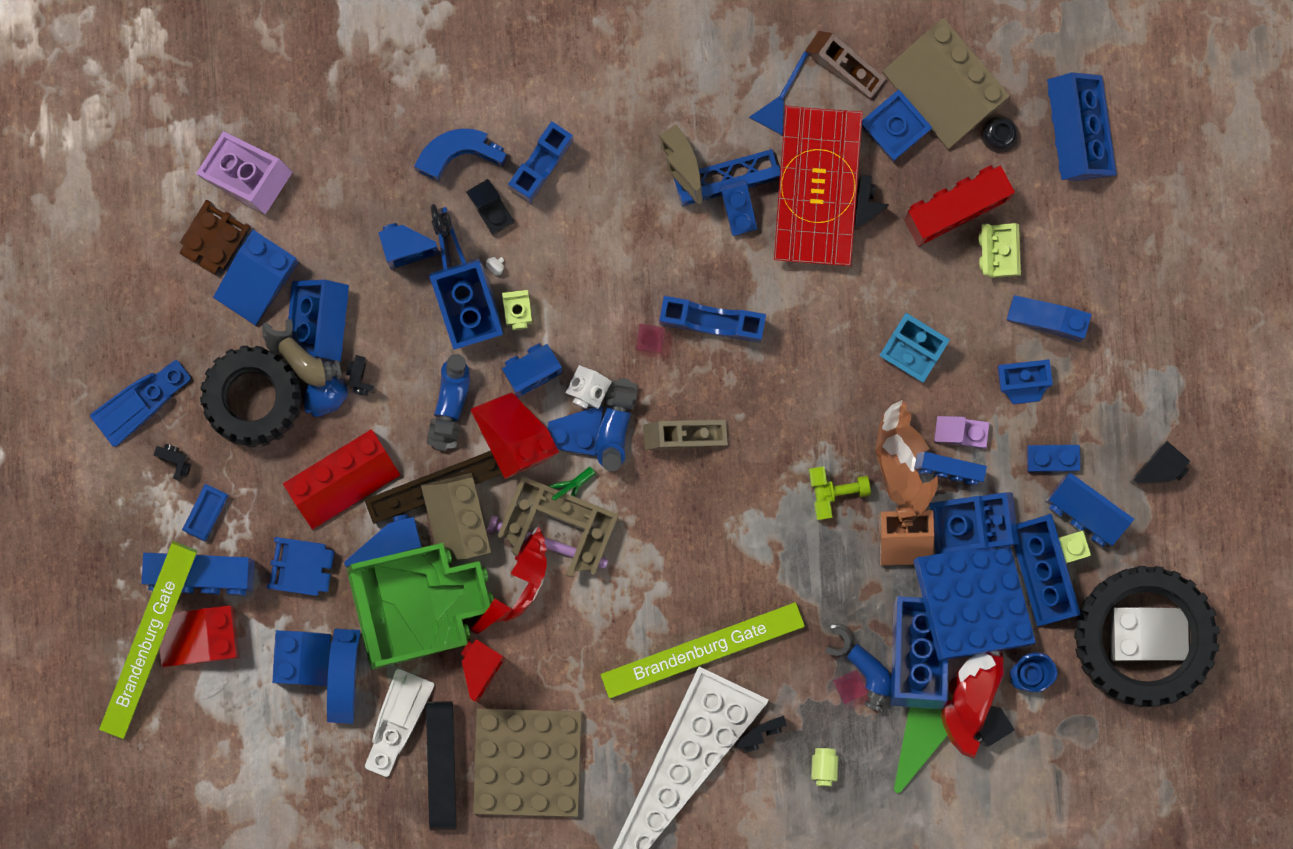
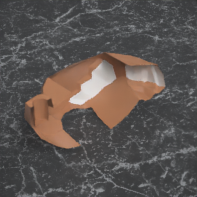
M903 400L892 404L883 413L878 428L875 449L889 498L899 504L896 512L900 522L912 521L925 511L938 487V475L930 482L922 483L918 470H914L917 453L925 452L929 447L922 436L910 426L911 413L907 411V405Z

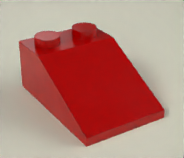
M512 392L470 409L505 479L540 465L559 453L548 429Z
M234 606L173 613L159 648L161 668L240 659Z

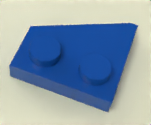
M600 406L599 409L591 408L549 421L547 429L557 449L595 456L596 440L604 407Z

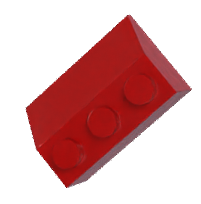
M476 639L474 643L470 641L467 643L461 655L464 656L462 665L469 697L471 700L478 702L506 658Z

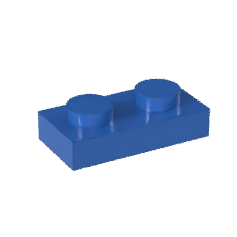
M742 180L721 186V193L732 236L757 230L746 181Z
M1080 445L1027 446V472L1080 471Z

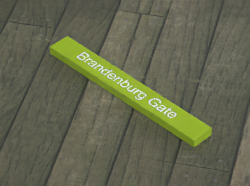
M172 541L99 730L124 739L198 550Z
M795 602L600 675L610 699L805 626Z

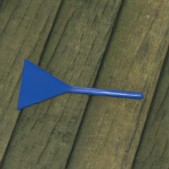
M803 52L780 96L752 114L749 118L783 135L784 97L808 56L806 52Z

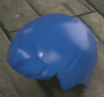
M335 376L332 377V380L325 381L326 384L322 387L308 384L304 393L305 413H311L314 417H321L337 411L348 396V388L342 378L337 379Z
M1037 651L1021 657L1010 671L1011 684L1019 690L1031 692L1046 690L1056 681L1058 676V670L1053 660L1047 654Z

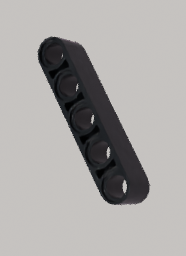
M453 701L426 702L430 831L456 830Z

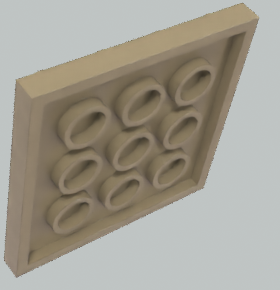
M477 709L473 814L578 817L581 712Z

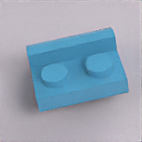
M906 312L879 356L924 383L950 339Z

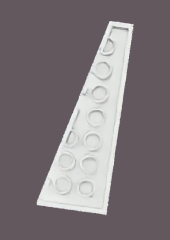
M698 667L613 849H649L766 706L768 699Z

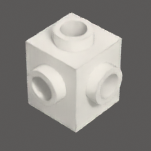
M579 365L566 394L574 398V404L584 409H587L588 405L599 409L612 381L594 370Z

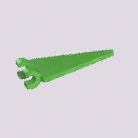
M909 707L894 785L896 793H900L946 738L947 733L942 723L940 709Z

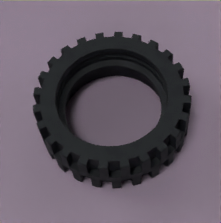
M1137 566L1119 571L1099 583L1091 594L1086 597L1080 611L1081 615H1078L1076 619L1077 627L1074 631V639H1076L1077 649L1075 650L1077 657L1079 656L1082 663L1081 668L1083 672L1087 673L1092 680L1091 683L1096 688L1101 689L1105 693L1104 695L1126 705L1156 707L1177 702L1179 699L1190 695L1198 685L1206 680L1205 676L1210 669H1213L1215 664L1213 660L1216 652L1219 651L1220 644H1217V634H1220L1219 626H1216L1214 608L1211 609L1207 602L1209 598L1204 592L1201 593L1195 587L1196 583L1191 579L1187 580L1180 576L1181 573L1166 570L1164 567ZM1136 593H1156L1170 599L1182 610L1189 623L1191 643L1186 659L1175 672L1160 680L1139 681L1125 676L1111 664L1104 651L1102 630L1108 613L1120 600Z

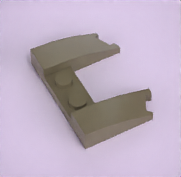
M522 476L498 533V538L500 539L505 536L514 547L511 552L518 556L536 511L584 530L566 576L575 577L574 572L589 570L591 575H595L619 514L569 494H564L554 501L552 496L559 492V490Z

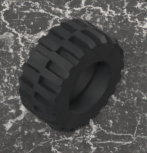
M247 345L240 346L238 350L230 349L226 351L225 356L222 358L217 357L213 361L215 364L211 369H207L205 382L201 383L202 397H200V402L204 409L205 418L217 433L234 444L255 447L256 445H269L275 439L278 441L284 437L283 434L287 430L290 431L292 429L294 420L300 415L301 411L299 408L300 404H302L303 396L301 395L300 381L284 358L272 350L264 349V347H249ZM250 372L260 373L270 379L276 392L275 404L271 411L263 418L253 421L237 417L231 411L227 400L228 390L234 380Z

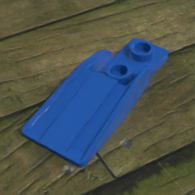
M174 360L158 373L148 374L130 384L92 412L90 417L110 444L116 447L160 410L173 397L172 395L189 383L191 377L180 362Z

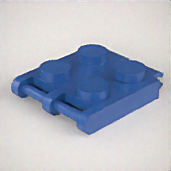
M274 537L276 548L274 560H271L270 563L273 566L270 584L267 583L266 589L319 596V591L328 592L331 574L322 573L323 568L332 569L335 551L326 550V544ZM281 544H284L282 560L279 561ZM280 567L278 585H276L277 569Z

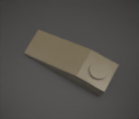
M726 420L656 421L643 425L645 451L728 445Z

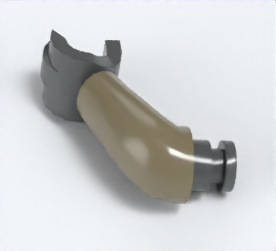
M291 319L285 320V331H275L271 325L264 322L262 337L266 347L276 353H281L294 372L304 382L312 386L322 387L325 386V381L332 380V377L336 376L337 379H341V369L338 360H334V364H330L329 361L322 362L321 358H315L293 339Z

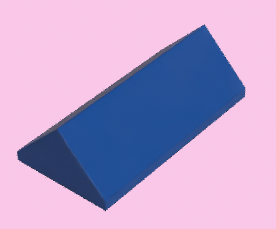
M1052 514L1017 524L1019 544L1014 545L1037 627L1081 615Z

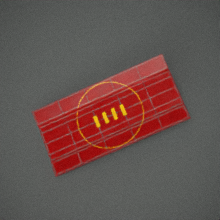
M785 105L774 260L851 266L863 111Z

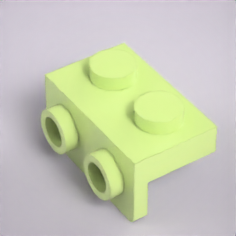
M982 224V231L979 232V243L982 246V256L980 257L979 265L983 275L990 278L1020 276L1019 224Z

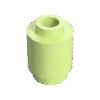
M816 748L815 755H812L811 780L816 781V786L831 787L832 782H837L838 756H836V749Z

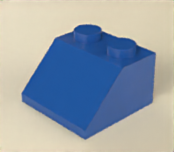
M389 224L383 227V231L378 232L390 269L440 255L435 241L405 225Z
M541 343L536 344L527 350L529 354L519 358L517 355L505 362L506 366L502 368V371L517 398L563 374L562 367L548 344L544 346Z
M276 630L272 683L327 686L331 634Z

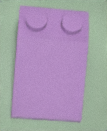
M224 131L196 172L202 179L265 215L293 173L279 158Z

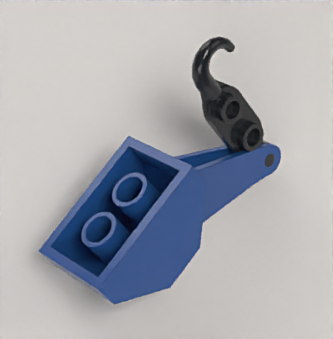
M432 204V225L435 234L439 235L444 270L431 273L429 277L453 350L503 335L497 305L480 258L466 262L447 207L437 209L436 205ZM448 231L451 233L462 264L453 267L446 238Z

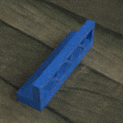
M772 149L699 169V174H704L702 179H700L703 201L722 196L721 186L742 180L746 181L748 188L780 180V168L776 164ZM769 157L770 168L760 171L753 168L758 159ZM753 161L751 166L746 164L747 162ZM733 165H741L748 169L745 175L738 177L729 175ZM728 168L726 173L722 169ZM714 171L724 176L720 182L712 184L704 182L708 173ZM674 178L681 206L696 203L686 191H683L682 186Z

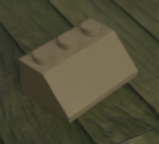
M472 473L421 485L435 544L443 543L444 549L448 548L450 551L451 560L468 559L491 553Z

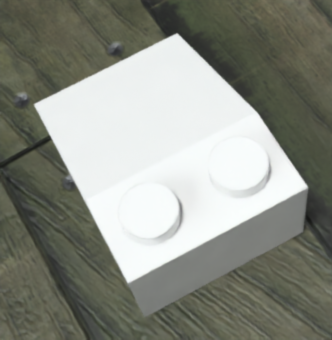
M1112 608L1110 610V661H1184L1189 652L1188 621L1180 608Z

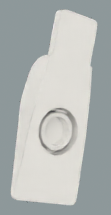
M401 669L395 671L377 720L372 740L374 744L365 764L366 769L385 777L390 775L397 755L401 753L411 736L434 688L433 682Z

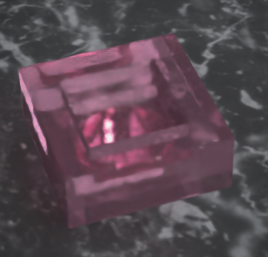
M639 324L636 350L661 354L665 327Z
M857 669L833 680L843 704L868 693Z

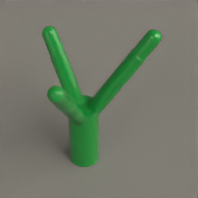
M589 466L573 480L546 486L554 489L565 487L552 496L554 501L572 490L570 495L576 497L579 487L596 475V473Z

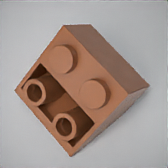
M925 510L914 520L900 522L896 511L880 512L878 514L880 566L914 565L913 560L915 558L933 555V510Z

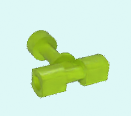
M824 466L808 469L811 487H814L816 502H813L816 520L833 518L830 502H835V496L859 493L860 498L871 496L868 476L857 477L856 483L833 486L832 481L827 482Z

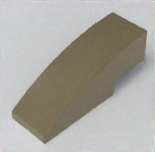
M675 124L659 135L661 148L667 155L668 172L699 205L703 202L697 160L687 138Z

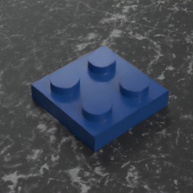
M899 89L862 120L863 129L892 162L932 130V126Z

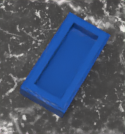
M204 484L182 530L206 542L229 495Z

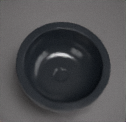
M993 117L982 128V141L993 152H1007L1017 143V126L1007 117Z

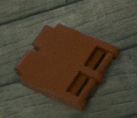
M206 200L179 242L183 245L179 253L194 263L202 256L203 259L199 265L216 275L220 268L226 269L251 226L247 223L245 225L232 218L229 212L226 211L224 213L211 205L212 202ZM208 209L222 218L219 219L218 217L214 216L212 213L208 212ZM229 221L230 223L234 224L242 230L240 231L236 229L234 226L229 225L227 222Z

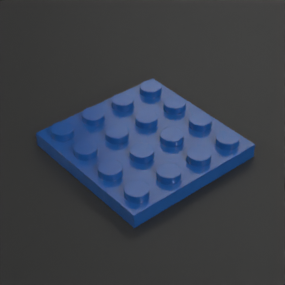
M1010 545L922 556L913 560L939 661L1026 647L1036 643Z

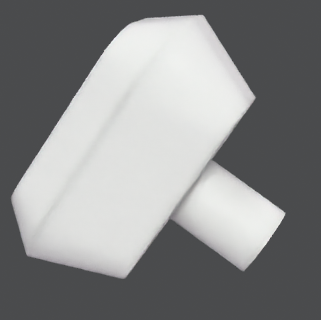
M495 257L488 258L486 260V267L494 275H501L504 269L502 264L504 259L502 257L498 260Z

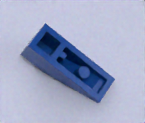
M1014 295L1006 320L1081 342L1085 339L1092 314L1067 306Z
M408 514L393 517L394 522L388 523L344 561L345 567L348 568L351 564L422 548L415 518H409Z

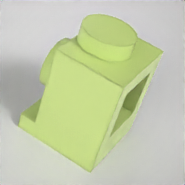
M528 290L502 293L506 326H512V330L527 329V324H532ZM515 306L522 307L520 314L513 313L512 310Z

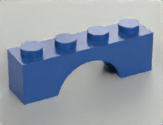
M664 296L659 325L761 343L766 314L746 310L719 309L700 305L686 299Z

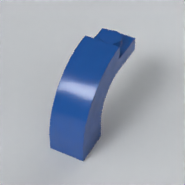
M455 129L433 139L421 152L414 168L416 172L439 182L449 162L460 155H477L501 167L504 166L507 155L503 152L504 148L492 142L489 145L486 144L488 140L487 133L475 129Z
M334 629L328 667L327 722L354 723L360 630Z

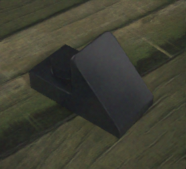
M861 175L854 230H860L889 206V204L869 202V199H874L875 184H871L872 176Z
M488 179L466 191L492 236L514 223V220L501 201L500 195Z

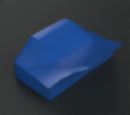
M1050 359L997 366L1000 391L1008 396L1012 404L1040 401L1046 389L1053 385Z

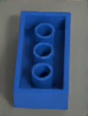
M928 452L917 453L914 470H919V474H934V477L938 475V478L942 479L943 477H949L950 481H965L964 484L972 486L984 482L987 469L985 465Z

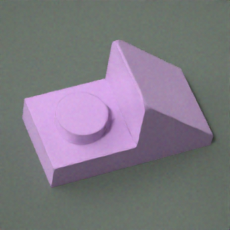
M937 416L934 442L985 449L987 447L989 422L968 420L966 417Z

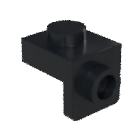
M355 355L354 361L350 360L347 367L346 375L350 376L348 386L353 388V393L368 396V393L375 394V386L362 383L368 360L366 357Z
M165 444L164 448L156 446L153 456L177 464L173 479L181 482L183 477L187 478L191 469L190 458L180 454V448L169 444Z

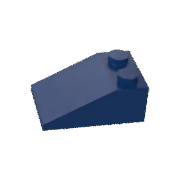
M253 230L238 251L213 298L257 326L299 264V261L296 257Z

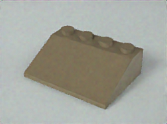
M945 18L941 19L882 71L892 85L904 94L932 126L931 131L947 150L1005 104L1010 97Z

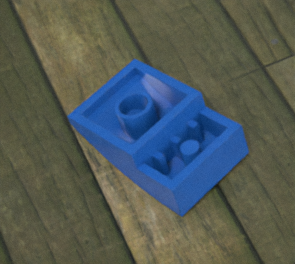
M1005 492L929 503L930 510H933L936 554L1019 544L1013 493Z

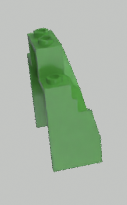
M443 543L351 564L346 570L370 670L465 647L467 640H470V632L467 624L463 625L462 620L483 616L494 600L491 591L487 592L485 582L488 581V575L485 566L481 567L480 561L449 568L448 564L452 563L451 554L448 548L444 549Z

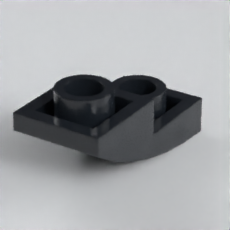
M784 716L771 719L752 729L736 744L737 749L743 748L744 753L758 750V744L764 743L761 732L766 731L767 736L781 733V727L787 726Z

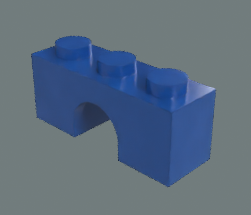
M551 121L537 141V146L529 159L524 164H521L508 183L509 190L528 203H531L572 144L573 135Z

